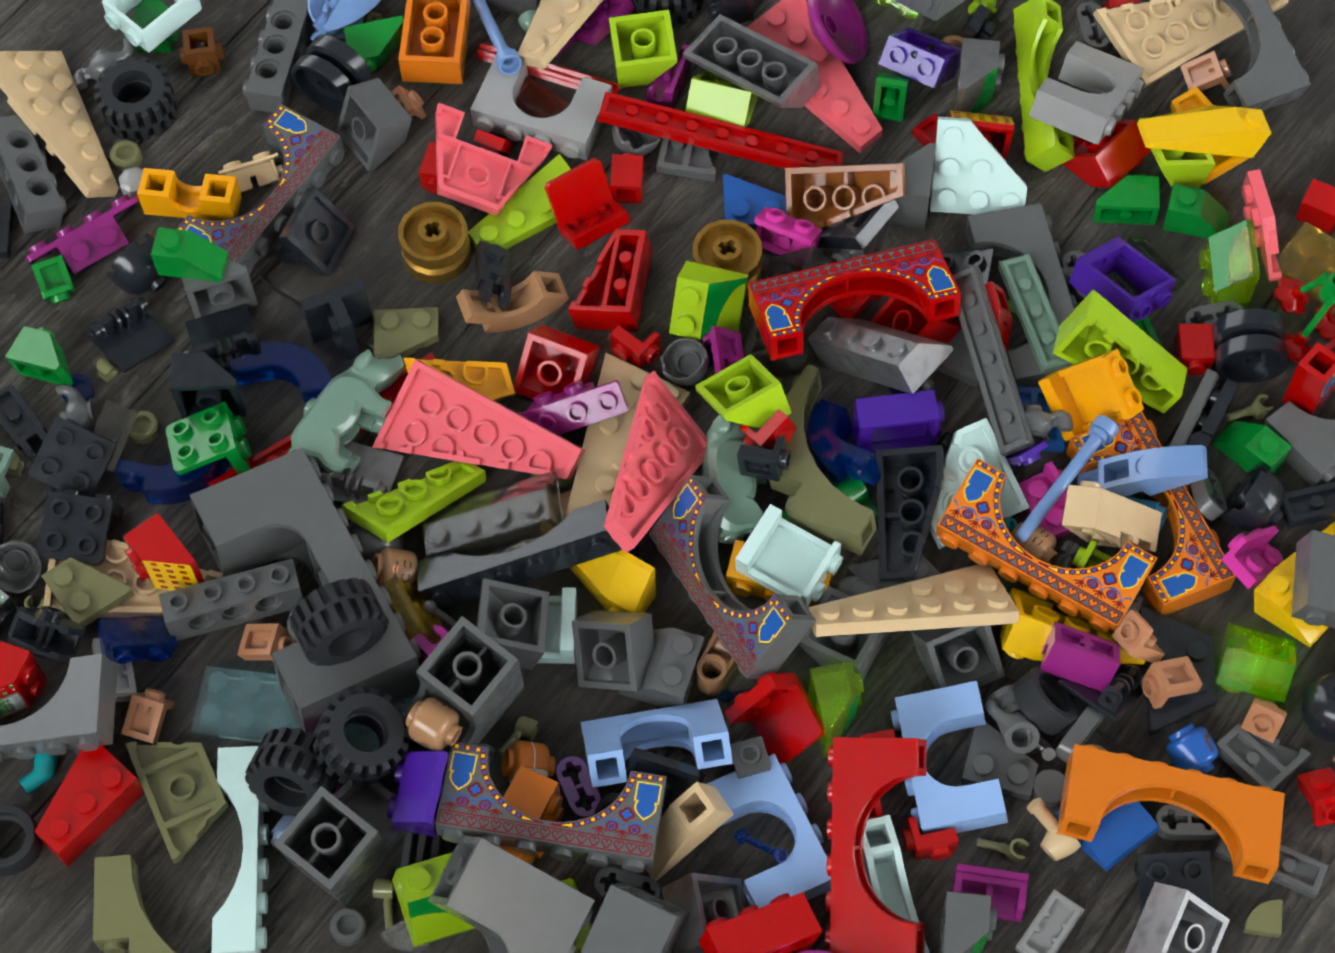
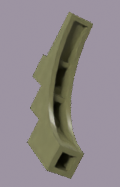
M807 364L801 375L798 374L794 378L791 390L786 396L792 412L788 417L797 428L793 433L792 439L787 444V449L791 450V462L787 470L783 469L779 482L769 480L770 486L773 490L789 495L785 511L790 523L828 543L833 544L834 541L841 543V548L861 555L876 531L874 511L851 500L834 487L819 470L808 449L807 427L813 405L822 390V382L819 368ZM750 426V429L755 433L760 430V428Z
M132 856L95 857L93 942L100 951H104V953H125L126 949H129V953H176L157 934L147 916L140 894L138 865Z

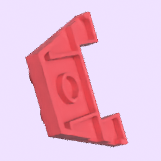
M438 103L435 112L437 195L497 216L547 158L552 144L526 135L518 160L515 161L456 139L465 112Z

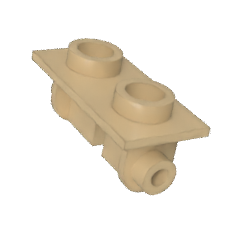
M265 151L254 155L253 160L241 164L240 160L229 162L223 165V170L218 171L219 175L235 176L242 193L253 189L250 178L255 176L259 187L280 181L283 168L281 164L275 166V163L280 162L278 153L271 154L270 151Z

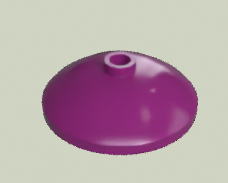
M807 0L809 24L813 35L821 46L842 62L855 64L863 60L868 50V36L863 18L853 0Z

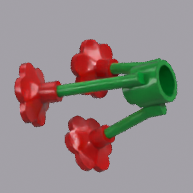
M1323 272L1317 279L1305 285L1296 278L1290 280L1287 277H1282L1278 280V288L1274 290V297L1280 302V307L1285 313L1302 314L1305 311V304L1309 301L1308 291L1321 285L1319 297L1324 302L1323 306L1315 310L1313 319L1303 331H1299L1297 335L1285 333L1288 358L1292 361H1301L1312 349L1306 343L1309 341V335L1313 330L1320 331L1321 337L1326 340H1331L1335 337V272L1331 275Z

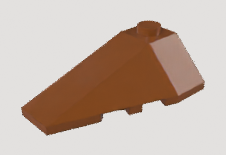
M905 163L785 168L786 215L797 220L810 221L814 227L822 229L905 196Z

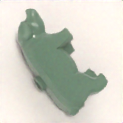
M369 349L359 354L353 366L334 377L317 399L311 398L307 402L303 412L304 417L292 433V447L289 449L288 454L302 448L308 459H315L319 469L324 468L331 474L342 471L353 472L359 464L361 457L352 455V452L344 446L355 438L360 428L379 434L387 418L385 415L391 408L392 403L389 400L383 399L378 393L390 387L405 369L401 355L389 359L373 357Z
M720 414L713 420L710 429L707 431V442L702 462V476L715 478L731 500L721 519L718 543L733 544L735 540L740 541L745 536L751 534L765 513L753 498L756 494L757 485L766 484L767 479L740 474L737 453L740 445H746L742 441L746 436L739 429L742 424L725 421Z

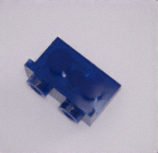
M163 615L99 619L97 624L101 653L117 664H126L133 660L148 659L152 662L162 661L171 657L177 645L176 637L170 636Z

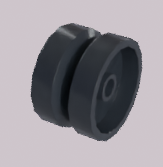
M328 35L317 36L308 47L306 55L299 58L290 72L297 88L317 106L334 113H341L348 86L366 82L371 77L366 62L352 47Z
M1242 309L1222 316L1212 326L1214 348L1216 349V371L1222 379L1227 380L1228 378L1237 383L1262 382L1282 374L1289 366L1287 344L1285 343L1284 319L1278 313L1268 309Z

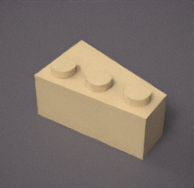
M1081 481L1080 486L1068 485L1062 525L1087 543H1090L1091 539L1097 541V546L1123 548L1128 541L1144 551L1156 552L1162 512L1101 488L1099 483Z

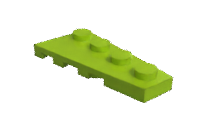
M560 154L523 184L497 216L488 214L468 231L469 239L475 248L479 241H483L489 244H498L508 249L556 224L544 187L548 181L571 170Z
M453 461L426 472V478L407 479L399 482L398 489L383 494L378 490L368 494V500L357 505L353 501L342 504V510L348 519L386 543H389L485 483L486 471L471 463Z

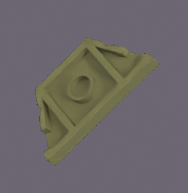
M128 742L125 744L170 857L173 863L176 864L181 861L229 806L217 782L216 775L202 743L185 742L176 745L172 742H157V745H138L137 742Z

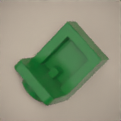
M62 255L31 265L45 302L51 301L54 305L71 299L70 294L76 291Z

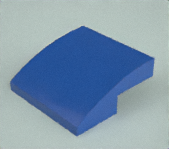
M1133 802L1118 807L1107 814L1100 821V826L1092 842L1078 840L1081 842L1082 850L1107 872L1159 831V825L1139 802ZM1060 810L1056 813L1057 821L1059 820Z

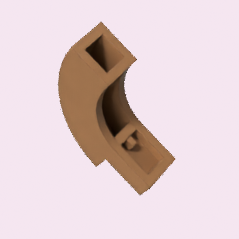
M533 271L524 281L511 287V299L506 309L498 307L497 295L493 293L487 303L479 301V291L462 289L456 296L465 322L482 324L484 331L489 333L510 331L535 323L559 309L569 300L559 273Z

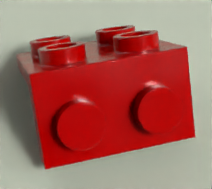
M592 158L545 184L544 189L560 235L576 250L591 245L595 240L608 233H613L615 229H620L621 226L631 222L628 212L613 199L602 163L597 158Z
M769 672L757 680L758 685L753 689L736 696L734 699L735 703L724 713L730 724L752 722L758 736L763 738L768 755L775 754L779 764L783 762L788 764L820 739L825 733V728L796 673L776 674L775 672Z

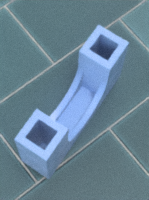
M977 681L896 697L897 710L891 711L894 730H901L903 738L927 740V750L937 738L946 733L986 725ZM926 771V776L905 780L908 796L915 795L917 808L911 809L912 817L915 816L918 828H922L923 835L950 828H955L956 833L1008 823L999 779L954 787L939 783Z
M717 699L581 722L592 788L627 782L625 761L630 757L635 747L642 750L663 746L685 748L692 752L698 770L733 764L729 733Z
M775 754L768 756L771 763L770 771L741 779L737 777L734 771L707 783V785L715 786L734 813L722 825L747 814L762 812L780 818L787 824L794 836L795 846L786 860L775 867L744 880L743 892L750 906L758 905L759 908L769 905L771 900L785 893L794 896L803 892L806 899L810 900L831 890V876H828L826 870L828 855L826 856L821 846V843H824L822 834L816 823H809L805 815L808 812L806 802L801 793H794L790 782L793 781L791 773L784 762L779 764Z

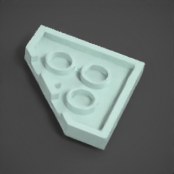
M938 117L930 212L976 215L1025 206L1026 183L1007 164L995 147L981 134L975 124L968 118Z
M987 418L959 429L953 434L944 461L943 485L929 529L938 549L945 547V545L939 541V536L935 535L937 524L977 458L1007 474L1005 485L1000 494V508L1003 518L1011 517L1029 508L1006 457L1000 454L994 432Z

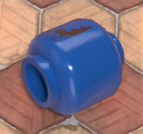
M1191 723L1168 736L1170 742L1166 746V752L1176 768L1198 770L1203 774L1215 768L1212 761L1218 757L1219 750L1204 727H1194Z

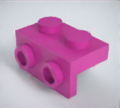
M765 207L755 217L754 223L757 224L756 232L762 242L763 249L807 267L813 263L822 235V229L814 227L810 221L797 220L787 216L782 210L777 208Z

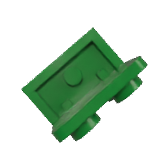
M222 402L166 427V435L175 472L178 475H183L224 457H227L237 474L250 470L248 458L252 457V451L247 440L243 438L247 430L240 415L235 417L226 402Z

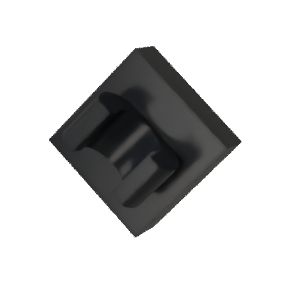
M980 3L967 18L958 36L970 39L974 37L981 40L991 38L997 26L985 20L990 9Z

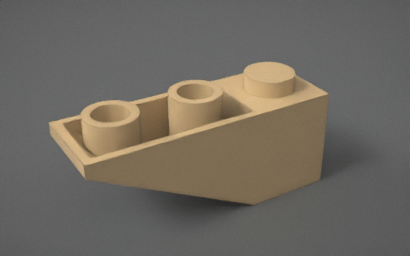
M700 782L694 783L670 804L662 815L652 870H647L655 881H658L734 815L715 786Z

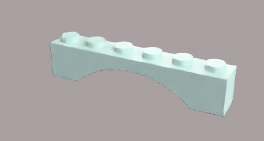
M258 746L218 748L217 782L238 813L242 827L243 853L235 885L223 906L212 919L211 953H261V949L267 948V929L262 927V914H267L268 896L267 892H262L263 880L268 879L269 876L268 859L263 858V845H269V826L264 824V812H269L270 808L256 798V794L250 791L248 788L249 784L245 780L246 769Z
M890 815L867 820L862 848L864 867L870 885L878 898L892 912L907 920L919 922L906 877L901 849ZM925 941L924 953H930Z

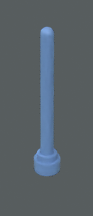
M472 0L497 51L495 63L500 73L506 76L516 74L522 67V60L518 52L507 46L486 1Z
M1098 415L1089 426L1090 431L1087 441L1016 531L1015 538L1018 542L1023 543L1028 540L1098 447L1110 443L1119 432V428L1113 420L1104 415Z

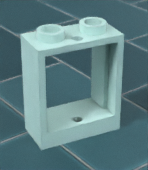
M142 0L102 1L106 13L104 18L109 26L114 30L120 29L135 47L139 45L148 53L202 10L200 0H174L175 4L142 29L125 15Z

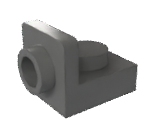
M762 736L730 744L733 764H729L731 772L735 771L739 779L770 771L771 763Z

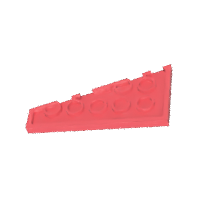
M781 0L747 26L750 30L818 64L820 88L804 106L861 154L882 137V127L843 62L825 50L813 35L809 24L806 0Z
M419 360L414 361L372 446L373 448L570 480L585 452V449Z
M655 371L645 376L604 528L625 553L635 548L675 498L689 476L693 475L702 464L707 442L706 435Z

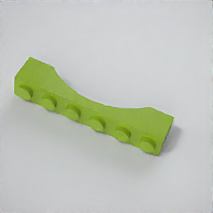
M1029 0L1013 9V28L1016 37L1015 53L1018 62L1017 77L1020 86L1019 102L1023 122L1021 127L1025 146L1024 156L1028 163L1043 172H1047L1075 158L1072 134L1029 117L1037 91L1048 78L1051 59L1063 31L1061 6L1053 0Z

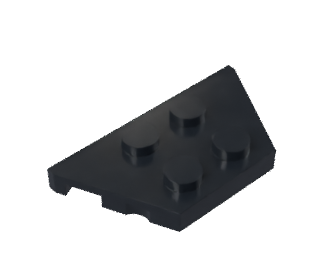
M1141 607L1139 614L1153 628L1152 634L1157 639L1156 644L1165 653L1160 661L1188 656L1203 684L1196 693L1168 698L1162 708L1154 709L1149 698L1146 697L1149 735H1155L1166 726L1175 722L1180 723L1190 718L1192 714L1203 712L1216 705L1218 695L1212 636L1152 609ZM1145 661L1143 665L1144 675L1151 666V662Z

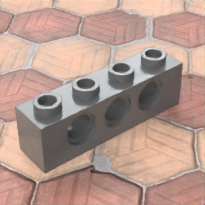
M274 0L273 5L268 6L266 13L267 24L265 30L262 29L259 34V49L257 54H253L251 59V74L249 78L245 79L243 84V95L247 97L250 109L273 113L280 104L288 107L295 84L290 72L299 58L304 55L314 23L308 11V0Z
M18 115L0 117V175L24 233L61 227L63 214H66L67 211L65 199L62 195L59 196L57 192L55 175L53 172L48 171L46 154L37 145V135L35 136Z
M293 559L159 594L165 625L173 642L290 611L295 603L303 597Z

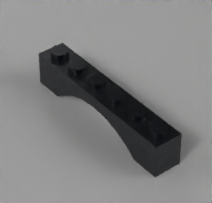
M602 500L574 509L547 534L512 551L486 556L460 555L446 551L418 560V592L425 602L433 600L437 608L441 609L479 597L483 578L516 585L621 551V547L604 528L609 505L606 500Z

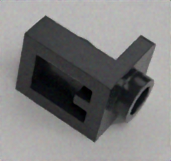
M778 436L773 450L762 446L740 445L737 453L740 474L779 482L783 469L787 470L791 462V450L787 449L786 438Z

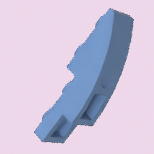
M328 0L326 5L329 6V9L326 13L323 11L313 23V27L316 30L310 39L314 41L320 35L336 36L344 31L343 27L354 25L381 0Z
M1184 445L1152 448L1099 460L1097 469L1078 474V486H1080L1081 481H1091L1099 483L1101 488L1123 497L1138 492H1144L1152 496L1208 478L1207 450L1203 445Z

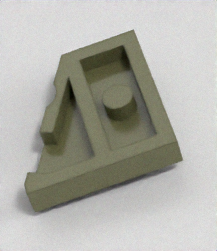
M438 307L374 310V357L389 359L401 355L402 358H405L415 353L417 349L426 348L439 341Z
M71 557L41 575L69 618L83 626H87L134 596L130 586Z

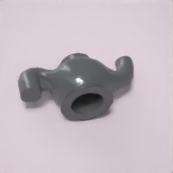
M124 38L122 41L124 47L121 51L113 52L107 49L96 51L92 56L89 66L79 69L73 75L77 89H86L88 87L87 82L90 79H94L99 83V75L101 73L106 74V68L109 65L113 67L117 65L116 61L123 59V62L128 61L133 55L134 45L127 38Z
M56 385L57 395H64L69 399L66 410L60 412V417L65 420L67 418L75 420L79 423L80 427L88 431H92L93 428L99 429V416L93 399L90 398L87 402L81 393L71 385Z
M1040 405L1023 406L1034 443L1044 440L1045 442L1048 441L1050 438L1047 434L1053 427H1059V430L1062 432L1073 430L1072 417L1066 411L1058 410L1053 413H1046L1042 411V406Z
M986 701V711L997 722L1006 746L1012 752L1026 754L1037 747L1044 760L1050 761L1055 758L1054 747L1040 737V729L1033 725L1023 713L1005 712L998 707L996 701Z

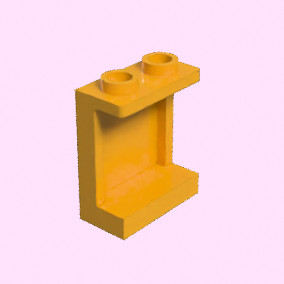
M1118 348L1056 370L1038 381L1051 412L1053 413L1058 410L1066 411L1072 417L1073 430L1069 432L1060 431L1064 441H1068L1071 437L1090 430L1089 426L1098 415L1107 416L1113 421L1122 418L1128 420L1144 409L1141 394L1135 388L1128 373V365L1125 359L1121 357Z

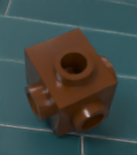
M213 26L182 30L184 47L179 48L182 65H188L191 77L220 73V60L225 59L223 42H217Z

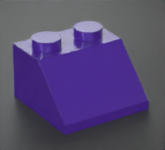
M407 752L405 762L398 763L395 783H400L397 797L391 796L387 810V818H392L391 823L394 829L436 837L435 822L449 761L448 752Z

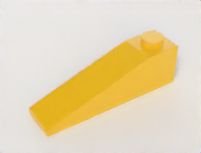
M1209 105L1141 119L1137 123L1146 148L1253 158L1271 135V130L1262 110L1231 106Z
M542 517L539 521L541 536L547 534L559 523ZM622 549L621 551L569 567L606 611L645 613L656 597L655 568L632 554L625 553Z
M1335 522L1322 532L1335 536ZM1294 552L1277 565L1254 589V612L1306 646L1311 647L1329 627L1309 625L1302 619L1291 617L1296 552Z
M1012 588L1009 595L1019 610L1018 623L1002 624L1000 640L1002 650H1005L1013 658L1024 659L1025 657L1034 661H1042L1045 654H1042L1041 651L1054 622L1119 644L1112 637L1113 634L1108 631L1106 634L1092 629L1086 621L1082 620L1083 617L1076 615V617L1065 616L1052 609L1054 603L1048 600L1040 599L1015 588ZM1119 644L1120 664L1144 665L1145 660L1130 656Z

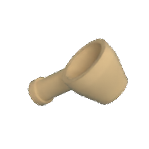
M1036 798L1028 804L1027 810L1030 814H1034L1047 830L1040 844L1041 848L1054 861L1072 855L1081 847L1080 843L1076 838L1057 834V819L1046 808L1044 801L1041 798Z

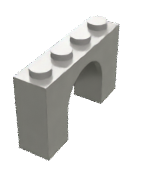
M1076 41L1066 54L1058 79L1091 93L1080 91L1047 78L1037 91L1029 117L1099 145L1105 135L1111 136L1116 123L1119 124L1125 111L1130 109L1134 98H1138L1144 85V81L1140 80L1144 68Z
M494 58L470 109L473 126L488 133L494 132L506 136L513 141L520 140L524 142L527 135L552 144L551 150L563 153L569 158H580L587 161L603 125L602 122H598V115L605 91L612 93V85L582 77L570 105L563 112L548 118L532 117L522 112L516 106L517 100L528 79L527 65H522L516 74L506 76L500 73Z

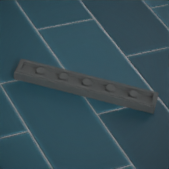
M974 265L952 275L961 292L960 316L958 317L1000 454L1006 457L1033 446L1035 443L981 270L978 266Z

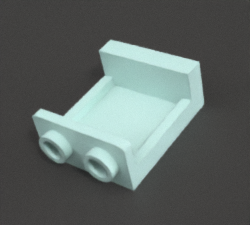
M770 504L735 558V567L737 572L776 594L799 596L808 608L811 601L818 602L826 588V584L823 582L828 574L834 575L843 560V557L840 556L841 543L834 541L830 545L782 518L781 509Z
M562 588V596H549L545 650L538 663L575 664L572 621L577 619L576 588Z

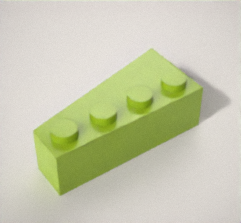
M1094 289L1059 326L1052 352L1071 364H1076L1118 348L1121 357L1125 359L1128 365V373L1135 388L1140 392L1143 403L1164 414L1182 397L1187 368Z

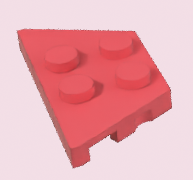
M1260 169L1248 171L1242 187V196L1246 205L1243 207L1244 220H1247V225H1252L1253 230H1250L1252 246L1254 249L1259 248L1269 282L1278 281L1282 278V272L1275 255L1279 253L1274 211Z

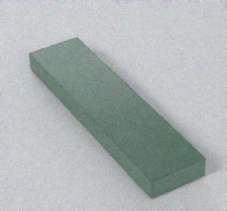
M1030 254L999 261L998 269L1041 374H1048L1073 365L1052 353L1059 324Z

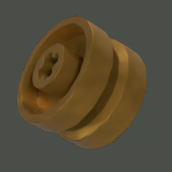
M425 202L413 207L403 216L398 226V239L402 249L403 262L411 275L420 281L430 284L445 283L457 278L466 270L471 259V246L467 223L460 211L446 203Z
M733 219L718 220L707 224L697 233L693 242V262L749 275L745 297H747L748 283L761 279L762 242L757 232L746 223Z

